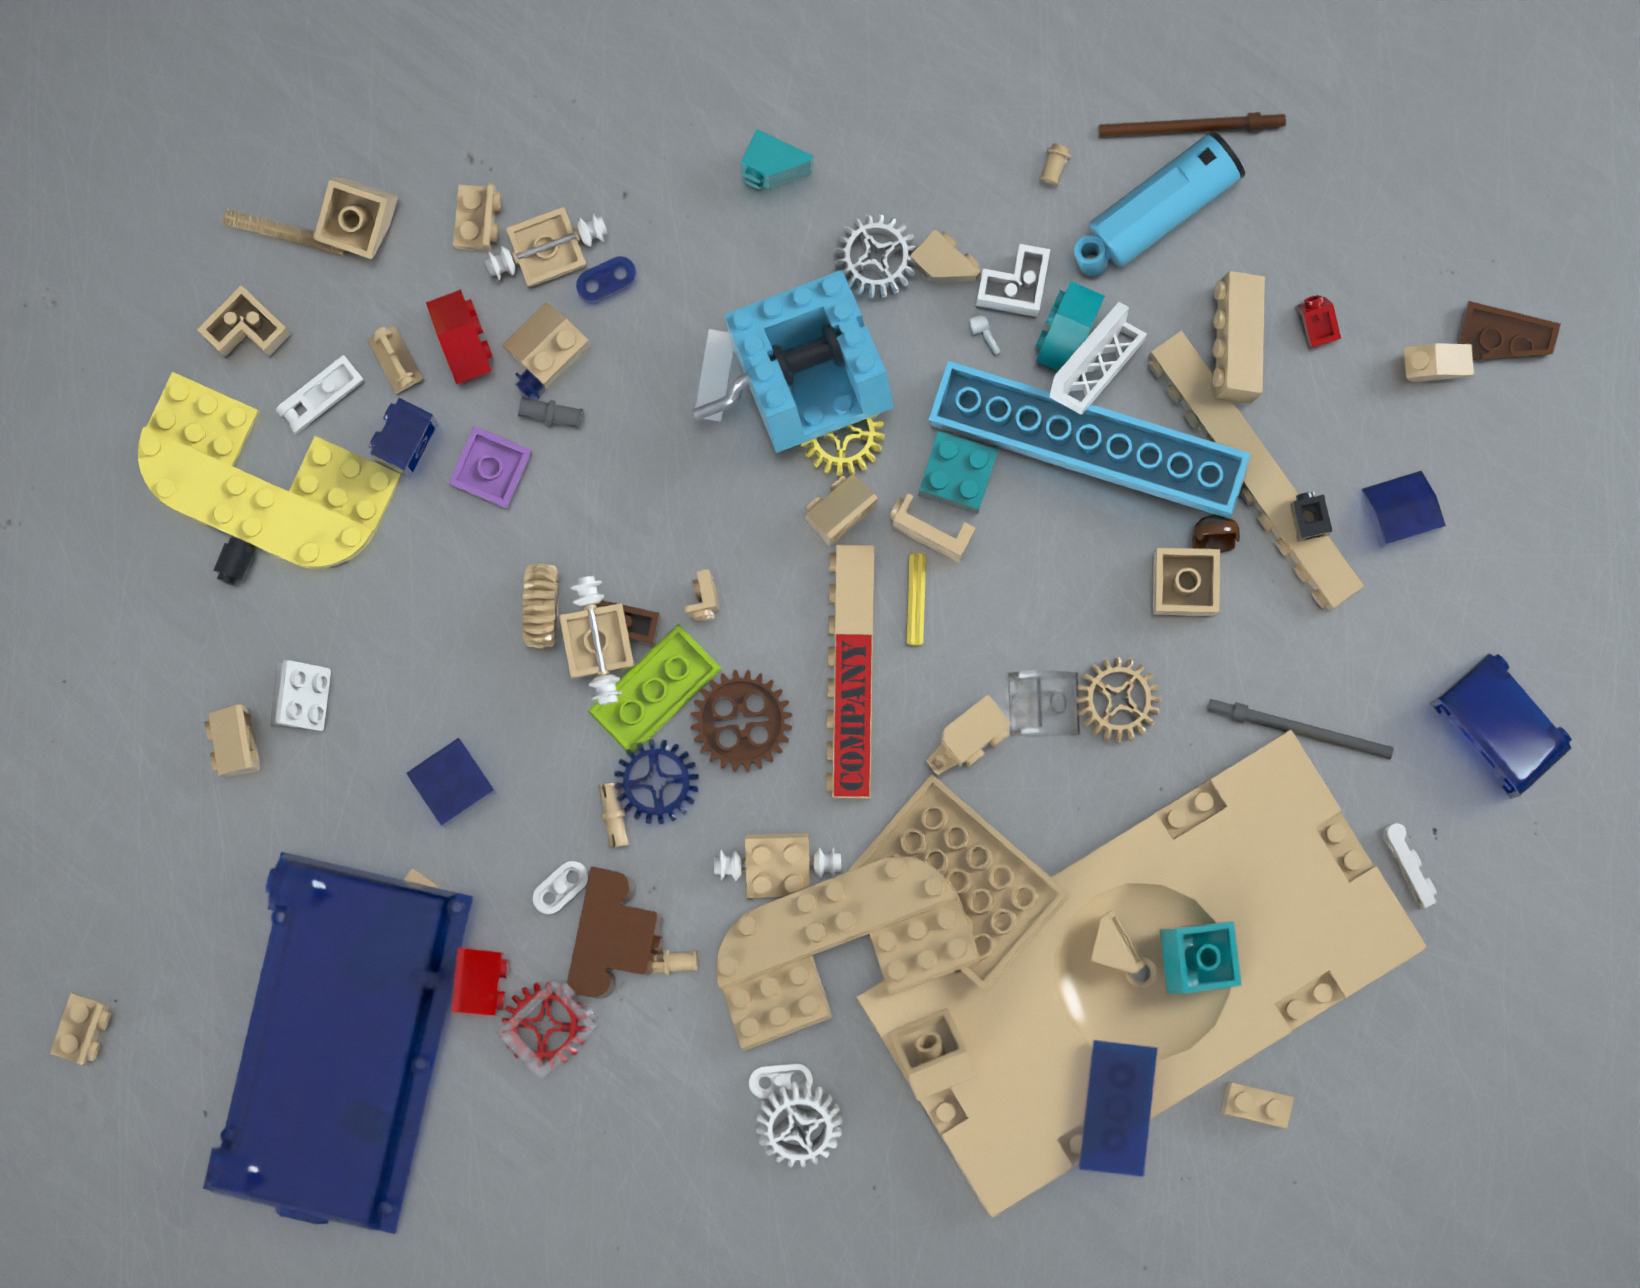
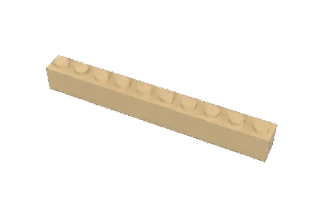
M1182 330L1152 350L1148 356L1150 359L1148 366L1157 378L1162 376L1169 387L1166 388V391L1176 404L1180 402L1187 411L1184 416L1192 428L1196 429L1198 427L1205 436L1203 438L1205 440L1251 454L1240 495L1249 506L1253 504L1260 513L1257 518L1266 531L1271 529L1278 539L1275 543L1280 552L1285 557L1290 555L1296 566L1293 568L1298 577L1304 583L1308 581L1315 590L1312 592V596L1321 608L1326 606L1331 611L1365 587L1328 535L1297 542V533L1290 504L1296 501V495L1299 494L1235 404L1229 400L1215 398L1216 387L1212 385L1213 374ZM1304 512V519L1307 522H1312L1314 520L1312 512Z

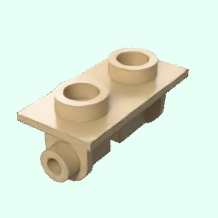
M395 325L387 329L381 327L374 332V336L367 339L396 394L424 380Z

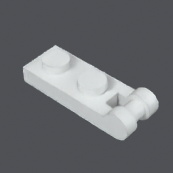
M343 355L276 408V412L281 418L285 417L290 423L289 428L295 435L299 434L311 422L359 386L364 380ZM300 403L307 409L301 416L295 410Z
M1398 823L1389 825L1383 831V838L1420 909L1435 904L1434 895L1437 894V891L1429 878L1424 879L1419 869L1422 866V862L1414 849L1409 850L1404 840L1406 837L1405 827Z

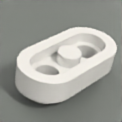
M576 861L562 864L535 889L533 903L536 909L541 913L551 915L559 912L587 886L589 874L585 866ZM572 871L577 872L579 875V880L576 883H569L567 880V875ZM546 893H553L555 895V902L553 904H545L543 898Z
M803 1064L765 1066L757 1068L751 1074L749 1087L758 1098L769 1099L770 1092H774L778 1096L780 1095L779 1087L781 1085H784L787 1091L792 1090L790 1078L793 1074L799 1073L803 1077V1082L798 1085V1089H803L806 1082L810 1083L811 1087L813 1077L811 1071ZM763 1076L771 1079V1086L767 1089H763L759 1085V1079Z

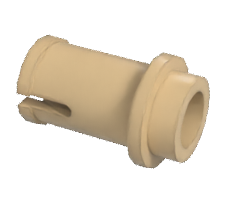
M1053 143L1052 147L1047 149L1049 155L1043 173L1040 176L1042 181L1052 185H1059L1065 163L1071 159L1068 147Z

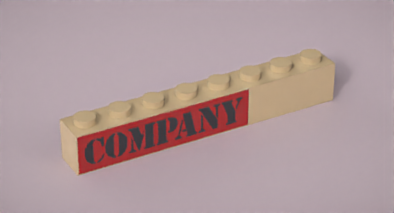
M836 545V553H830L829 572H836L835 584H829V603H835V616L829 615L828 634H835L834 647H828V666H834V678H828L827 697H834L833 710H827V729H833V741H827L826 760H833L832 773H826V792H832V799L870 800L874 545Z

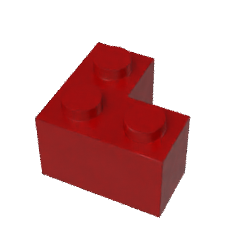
M460 289L426 302L437 337L456 384L491 372L488 359L493 358L487 340L481 342L478 336L484 332L472 300L465 301Z

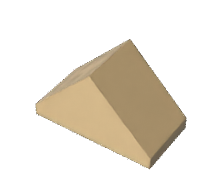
M1111 910L1101 918L1091 961L1136 973L1145 964L1115 912Z

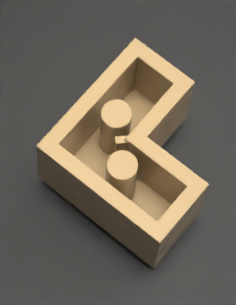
M242 285L197 329L224 358L246 336L270 356L291 335L287 328Z

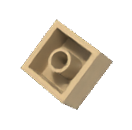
M1156 548L1153 552L1152 615L1216 616L1219 613L1220 549Z

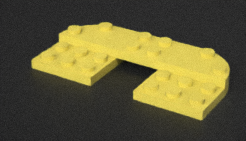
M172 372L147 426L142 429L138 443V462L142 477L151 492L161 502L178 513L304 568H331L347 560L350 561L365 549L372 540L402 476L400 473L314 436L290 490L286 491L234 467L259 411Z

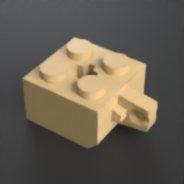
M987 694L944 728V732L941 735V745L926 762L937 776L956 765L961 767L965 763L969 768L985 754L982 751L983 748L988 744L994 748L1010 735L1007 729L1012 723Z

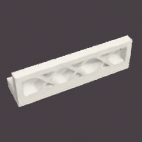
M1118 302L1057 372L1053 379L1050 398L1082 415L1143 344L1147 333L1126 322L1129 311L1128 306ZM1122 332L1133 338L1134 341L1119 343L1117 336ZM1116 353L1117 360L1103 362L1101 355ZM1086 372H1100V380L1087 381ZM1083 390L1085 398L1080 402L1069 396L1068 393L1070 391Z

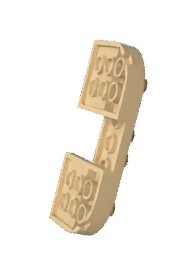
M889 857L761 905L744 914L732 925L725 935L716 963L718 986L723 990L740 1048L743 1051H747L833 1018L813 955L861 936L870 934L888 992L891 995L981 961L962 903L951 883L938 870L921 860L910 857Z

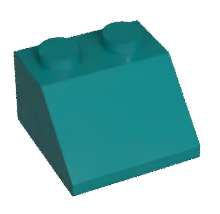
M756 129L740 162L741 176L745 178L744 182L756 189H761L762 186L771 189L811 175L814 156Z
M1234 922L1160 929L1167 993L1184 994L1242 986Z

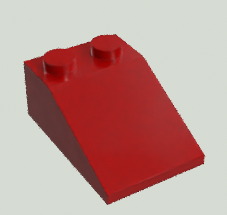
M458 947L451 1012L497 1016L498 1010L504 1009L505 991H500L501 978L507 979L509 960L503 959V952Z

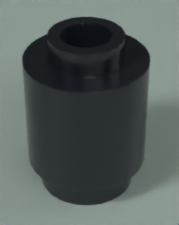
M230 537L228 543H224L213 569L214 572L218 573L217 580L232 586L235 585L236 581L243 583L254 556L251 553L254 546L237 538Z

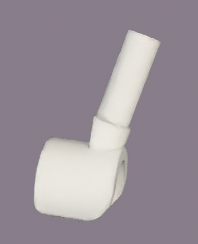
M982 315L970 318L969 324L972 334L982 332L994 356L999 354L1001 351L991 335L987 318Z

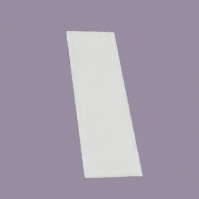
M712 329L708 331L695 408L726 396L734 351L729 332ZM723 411L703 419L721 422Z

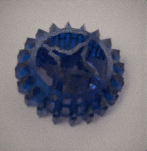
M650 739L649 750H645L643 744L639 742L637 743V748L640 751L639 754L635 756L633 751L628 749L626 753L632 760L629 763L623 759L619 760V765L626 768L625 772L615 771V777L623 778V783H616L615 789H624L625 793L617 797L619 802L627 799L630 801L624 807L626 812L631 811L634 807L637 808L634 819L639 820L642 813H646V824H651L653 815H658V823L662 825L664 824V814L668 813L671 821H675L676 816L673 812L675 809L678 808L683 815L687 813L685 807L681 805L683 801L691 805L694 804L695 800L687 796L688 791L698 793L699 788L690 785V781L699 780V775H689L688 771L694 769L696 764L695 762H690L686 765L683 763L689 757V753L685 751L678 757L676 755L679 750L678 744H674L671 750L668 751L666 750L667 740L663 739L660 749H656L654 739ZM658 756L672 760L680 768L682 774L663 773L660 769ZM649 758L648 774L642 778L630 780L635 767L642 760ZM654 766H656V772L661 779L672 780L665 781L664 786L661 785L659 798H657V792L653 785L641 784L647 783L649 778L652 779L651 775L654 774ZM683 784L679 796L671 804L664 806L665 790L670 786ZM645 789L650 791L653 795L655 808L647 807L638 802L631 790Z

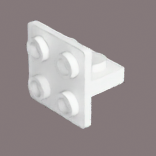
M284 660L282 663L278 662L270 725L323 731L331 670L291 660Z

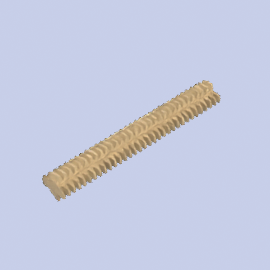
M228 207L223 217L222 223L224 225H232L235 228L247 229L250 232L262 233V235L273 236V238L277 237V239L288 240V242L292 241V243L296 242L299 245L311 246V248L322 249V251L326 250V252L337 253V255L341 254V256L346 251L314 240L315 230L312 233V229H310V232H308V228L304 231V227L300 230V226L297 229V225H295V228H293V224L289 227V223L285 226V222L283 225L281 221L278 224V220L274 223V219L270 222V218L268 221L266 217L263 220V216L259 219V215L255 218V214L253 217L251 213L248 216L247 212L244 215V211L240 214V210L236 213V209L233 212V209L231 208V211H229Z

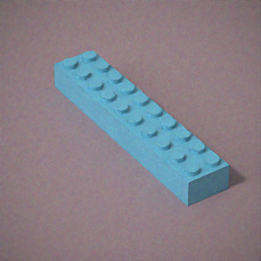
M952 361L947 362L929 417L932 427L1228 519L1232 518L1251 456L1250 453L1095 405H1090L1081 415L1050 398L1049 391Z

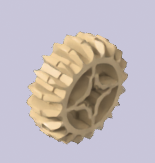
M546 563L529 564L525 570L522 636L524 643L528 647L544 649V647H553L556 642L559 583L558 570L555 565H547Z
M1120 657L1115 658L1114 667H1111L1108 659H1104L1102 661L1103 671L1094 664L1091 670L1095 677L1087 673L1082 676L1089 685L1079 684L1077 686L1078 691L1086 693L1085 696H1079L1075 699L1076 703H1085L1086 706L1079 709L1077 713L1079 716L1088 713L1090 717L1083 722V725L1087 727L1094 722L1097 726L1093 729L1092 734L1096 736L1101 729L1105 730L1103 736L1105 741L1110 739L1112 732L1115 733L1117 743L1122 742V733L1126 732L1129 741L1134 740L1133 729H1136L1140 735L1145 734V728L1141 723L1144 722L1146 725L1152 726L1155 722L1148 714L1158 715L1160 712L1158 708L1151 706V703L1161 702L1160 696H1151V692L1159 689V684L1149 686L1147 682L1154 675L1148 673L1143 678L1140 673L1144 670L1145 666L1140 664L1135 671L1132 670L1133 659L1130 658L1127 660L1125 667H1121ZM1115 674L1128 677L1125 683L1118 688L1108 684L1105 685L1100 681L1106 676ZM1136 683L1143 693L1144 704L1142 710L1137 707L1130 697ZM1127 687L1124 693L1125 698L1123 699L1126 701V706L1120 704L1110 713L1109 710L1113 706L1111 702L1114 700L1110 699L1111 693L1117 695ZM1094 689L1100 692V695L1106 701V708L1101 717L1094 708ZM1117 712L1131 714L1136 718L1134 722L1126 725L1108 723Z

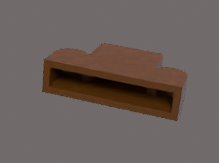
M591 866L565 992L593 998H605L614 991L616 986V979L612 973L613 969L646 976L651 975L655 955H660L663 946V936H660L663 916L654 911L625 905L635 894V884L628 875Z

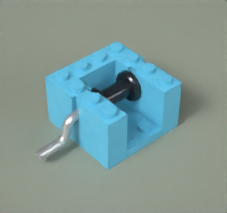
M843 270L724 314L733 349L743 374L733 380L730 385V391L725 397L694 408L692 413L695 420L698 421L729 409L740 400L743 388L749 386L774 449L778 453L893 409L894 405L887 372L867 326H864L862 314Z

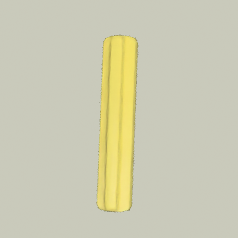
M911 553L909 556L906 643L909 646H922L924 642L926 555L923 553Z

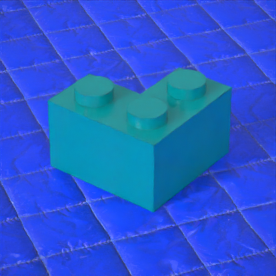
M1070 281L1066 292L1060 290L1045 322L1051 325L1048 332L1042 330L1035 347L1041 349L1036 361L1059 371L1087 339L1105 295Z

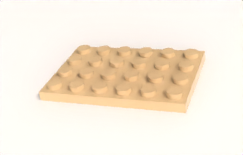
M933 774L928 777L849 869L852 871L889 857H910L921 860L938 870L951 883L960 898L981 960L960 970L986 993L1071 896Z

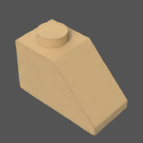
M1434 343L1404 347L1406 378L1411 383L1474 376L1471 344Z

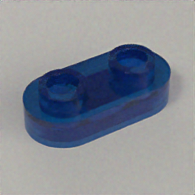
M614 257L583 272L576 282L577 292L586 302H599L630 287L636 279L635 266L626 257ZM623 269L627 274L625 278L618 279L615 277V272ZM589 283H596L598 285L597 291L589 292L587 290Z

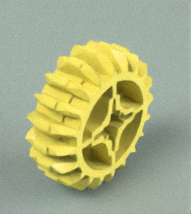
M877 414L863 420L868 431H862L861 428H856L852 425L844 427L847 428L846 433L850 431L851 435L845 437L842 449L840 448L838 436L833 434L839 432V429L820 436L824 440L834 443L836 446V457L827 454L820 447L817 438L801 443V446H812L805 455L807 458H812L815 455L818 456L814 462L816 468L824 461L827 463L824 470L826 474L831 472L832 466H836L838 477L842 476L843 467H848V473L851 476L855 474L853 465L857 464L860 470L864 471L866 470V464L863 459H867L871 463L876 461L875 456L870 451L881 452L882 446L874 441L884 440L885 434L875 432V430L883 428L884 423L883 421H872L879 415ZM860 440L867 441L865 447L858 454L845 458L846 448L849 444L860 442Z

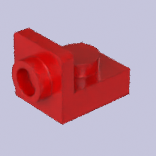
M1315 295L1304 299V303L1296 305L1297 312L1302 316L1308 345L1311 348L1341 339L1334 304L1321 295Z

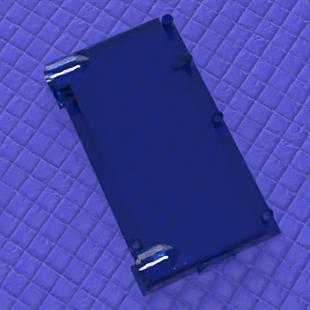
M282 851L276 867L271 868L266 883V893H269L268 910L273 911L271 914V932L226 1126L220 1133L222 1143L220 1148H212L203 1189L210 1190L212 1193L275 1207V1212L279 1216L312 1224H328L330 1220L363 1229L396 1234L454 986L458 947H463L474 896ZM456 902L461 904L459 912L453 908ZM280 913L284 914L283 922L278 919ZM421 1059L425 1062L424 1068L418 1066V1060ZM229 1130L234 1132L233 1139L228 1136ZM385 1204H389L392 1207L391 1212H387L384 1209Z

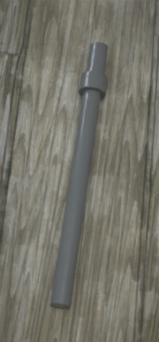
M1210 699L1207 711L1229 716L1232 721L1239 723L1248 721L1285 732L1292 730L1297 735L1391 759L1394 747L1248 709V705L1235 702L1233 705Z

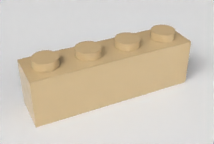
M1229 271L1216 283L1214 297L1218 299V304L1213 322L1214 328H1217V339L1213 346L1216 369L1212 376V385L1216 387V399L1251 404L1263 393L1264 276Z

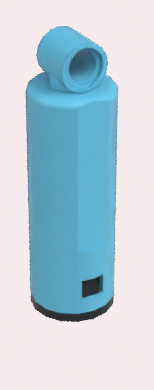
M1211 131L1089 223L1092 235L1080 238L1074 247V254L1080 271L1088 276H1098L1107 269L1109 260L1118 267L1126 266L1245 176V170L1233 149L1218 133ZM1089 253H1098L1093 259L1085 258Z

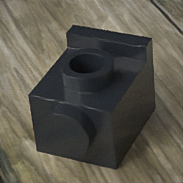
M1314 491L1296 495V501L1290 504L1297 533V542L1327 536L1333 532L1324 494L1315 496ZM1305 511L1313 513L1314 520L1312 522H1307L1304 519L1303 514Z

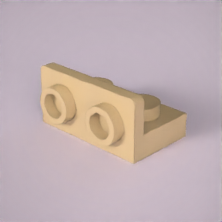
M488 183V187L458 185L453 240L454 248L491 251L492 242H498L499 224L494 223V213L500 212L501 193H496L495 184Z
M709 569L696 571L698 579L692 581L696 599H698V602L703 603L684 606L685 613L689 618L696 619V622L712 620L715 618L714 613L721 612L714 576Z
M70 993L50 1054L76 1062L82 1066H88L89 1061L94 1062L100 1048V1043L96 1042L100 1030L105 1031L111 1015V1013L107 1012L109 1005Z

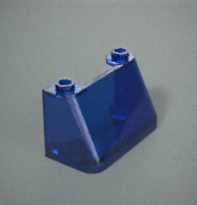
M1488 653L1432 699L1429 704L1439 715L1443 712L1447 717L1452 716L1448 722L1451 725L1455 724L1495 771L1494 776L1497 779L1504 777L1502 780L1504 785L1501 788L1510 799H1513L1527 791L1571 750L1569 743L1572 739L1562 727H1555L1507 671L1510 667L1505 659L1499 654L1493 656Z

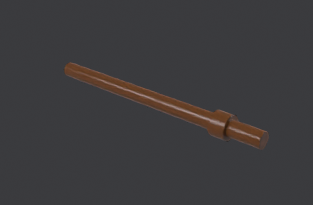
M1260 112L1247 113V116L1099 124V137L1248 129V132L1261 131V128L1286 126V115H1261Z

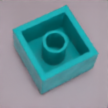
M938 431L918 496L978 514L998 449Z

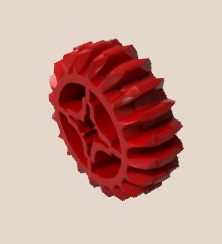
M537 982L533 984L534 994H531L527 987H523L521 990L526 998L521 1000L517 995L512 996V1000L518 1005L516 1009L508 1005L505 1007V1010L513 1013L512 1019L502 1018L501 1022L503 1024H511V1030L502 1031V1035H513L514 1040L509 1041L506 1046L507 1048H512L515 1045L520 1047L514 1054L516 1058L521 1057L524 1052L527 1053L526 1065H530L533 1058L536 1057L538 1058L537 1067L543 1068L544 1059L548 1058L549 1065L553 1068L556 1067V1056H559L560 1060L566 1063L568 1062V1058L564 1053L566 1050L572 1055L578 1053L577 1049L572 1046L573 1042L581 1045L584 1044L585 1040L577 1037V1032H587L588 1027L578 1026V1020L587 1019V1014H576L575 1010L583 1007L582 1002H577L573 1006L571 1005L570 1001L575 997V994L569 993L565 998L561 996L565 989L563 985H559L556 993H553L552 982H547L545 992H541V986ZM543 998L541 1010L537 1017L520 1018L522 1011L528 1004ZM553 999L565 1007L570 1016L571 1023L560 1022L554 1018L552 1014ZM547 1008L546 1016L550 1017L549 1022L553 1021L554 1025H561V1028L547 1029L546 1034H544V1041H542L543 1034L539 1032L541 1029H537L535 1025H529L528 1023L542 1021ZM519 1027L532 1029L536 1033L537 1051L524 1042L520 1035ZM553 1033H570L562 1046L547 1052V1044Z

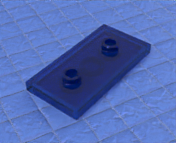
M1093 1040L1078 1169L1144 1177L1158 1047Z

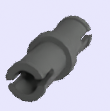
M523 396L521 397L518 411L519 417L523 416L545 421L546 425L556 423L576 427V429L580 428L583 409L557 405L554 400H550L548 403Z

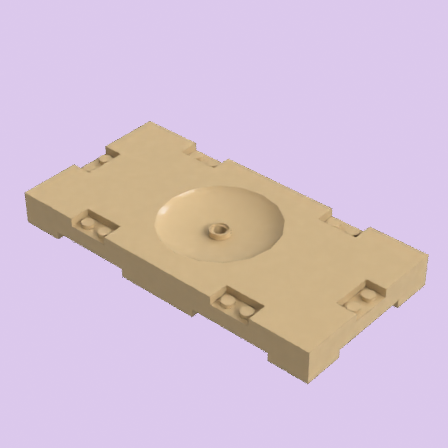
M1292 730L1052 876L1051 878L1071 896L987 993L959 969L893 995L888 992L885 980L856 997L908 1083L909 1081L891 1041L889 1032L948 1008L968 1050L977 1076L919 1101L991 1218L1069 1171L1075 1165L1126 1133L1135 1130L1285 1037L1294 1029L1342 999L1351 996L1428 948L1378 867L1373 865L1343 817L1341 808ZM1111 910L1115 912L1148 970V976L1142 982L1136 981L1131 972L1091 961L1101 918ZM1234 922L1242 986L1184 994L1167 993L1160 929Z

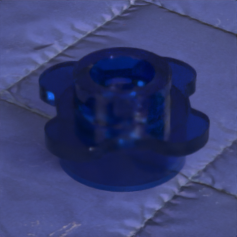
M527 369L521 375L517 372L515 375L519 381L515 385L528 398L533 394L539 399L538 393L544 388L542 383Z

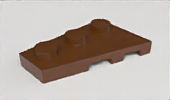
M1468 301L1457 344H1471L1473 360L1553 354L1561 323Z

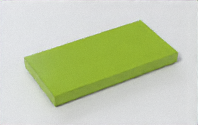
M677 624L615 684L616 690L623 692L622 695L617 696L618 702L599 705V701H597L588 712L632 757L699 693L722 668Z

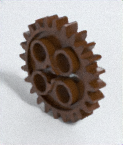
M734 670L730 680L722 673L721 684L718 685L711 679L709 683L712 690L710 692L705 689L700 690L705 698L704 701L694 700V704L700 708V712H691L690 716L699 719V723L691 725L690 729L698 730L700 734L693 740L694 742L703 741L705 743L700 750L701 754L709 750L712 752L709 759L710 763L717 758L721 759V769L728 762L732 763L733 772L737 771L739 764H743L747 773L750 770V763L753 762L759 769H762L761 759L765 758L772 763L773 757L771 752L775 751L779 754L783 752L778 742L788 743L789 741L782 734L783 731L792 730L791 725L784 723L785 719L792 717V713L783 712L782 709L789 704V700L779 701L778 697L782 694L783 690L779 689L775 692L770 690L774 682L773 680H770L765 685L762 684L761 673L755 680L751 679L750 670L746 671L744 678H739L737 670ZM752 695L760 696L764 701L763 709L759 712L750 711L746 706L747 698ZM726 699L732 703L733 710L729 715L720 716L716 713L714 706L718 700ZM738 713H743L744 718L769 716L768 721L747 723L744 730H740L737 724L724 727L713 726V723L716 721L737 719ZM757 726L765 728L768 733V739L761 744L753 742L750 737V731ZM725 730L734 732L737 737L736 744L730 748L722 746L718 740L721 732Z

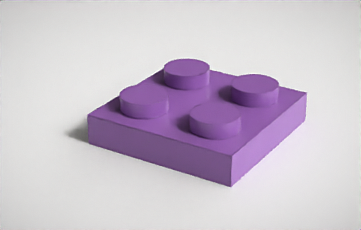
M473 426L449 484L508 509L532 454V450Z

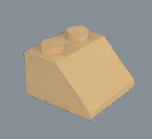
M343 177L329 179L313 239L373 259L390 227L398 196Z
M547 302L502 344L545 390L591 347L589 340L564 315Z
M853 474L847 479L844 475L841 476L829 487L832 490L829 495L824 499L818 496L806 507L809 512L805 514V520L829 547L877 507L878 497Z
M238 704L208 713L210 721L205 722L207 739L213 740L215 752L210 753L213 772L218 771V776L224 778L260 771L251 710L243 704Z
M948 1008L889 1032L891 1041L917 1101L977 1076L968 1050Z

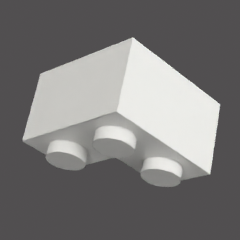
M1019 244L1013 274L983 269L976 306L1037 317L1041 305L1050 249Z

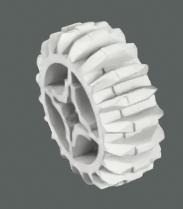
M881 214L878 216V223H873L871 215L866 216L867 225L864 226L859 219L854 220L856 231L846 226L844 232L849 239L839 236L837 241L845 248H835L834 255L842 257V259L835 261V267L845 268L843 270L845 277H851L848 280L850 289L855 284H858L857 295L859 296L863 294L864 289H869V299H874L875 290H880L882 299L887 297V288H890L894 295L898 294L899 290L896 283L898 282L901 286L907 287L909 282L903 275L914 277L915 271L909 266L917 265L909 255L918 247L915 245L907 246L914 240L913 234L903 237L906 226L903 224L897 230L894 229L896 224L895 218H891L888 225L883 224L884 215ZM870 234H882L890 237L894 242L889 241L888 243L881 244L876 242ZM861 239L865 254L858 258L856 263L852 264L850 258L851 250L855 243ZM871 249L877 255L885 253V255H882V265L876 259L868 260V258H871ZM901 250V266L892 275L887 261L890 257L894 256V252ZM874 270L883 279H868L858 272Z
M794 1081L792 1083V1090L787 1091L784 1085H781L779 1087L780 1095L778 1096L776 1093L770 1092V1102L763 1101L761 1103V1109L764 1112L757 1113L756 1118L760 1124L756 1125V1133L761 1135L759 1143L761 1146L767 1145L766 1154L768 1156L776 1153V1161L778 1163L788 1158V1166L793 1167L795 1160H800V1165L804 1168L807 1164L806 1160L811 1159L817 1165L819 1162L818 1154L828 1158L829 1150L827 1147L836 1148L837 1140L835 1138L840 1137L842 1134L841 1128L838 1127L842 1124V1117L836 1115L839 1112L838 1104H831L833 1100L830 1094L822 1096L823 1091L820 1086L811 1092L810 1083L808 1082L804 1084L803 1089H798V1084ZM797 1104L809 1105L813 1108L803 1110ZM786 1108L788 1117L780 1122V1126L773 1129L775 1118ZM794 1116L801 1125H804V1134L797 1124L794 1125ZM825 1121L823 1131L812 1141L810 1133L819 1127V1123ZM792 1139L798 1141L801 1145H793L785 1141Z

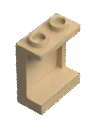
M908 493L905 500L899 497L891 511L892 529L959 563L976 528L964 522L955 539L907 513L913 502L914 496Z

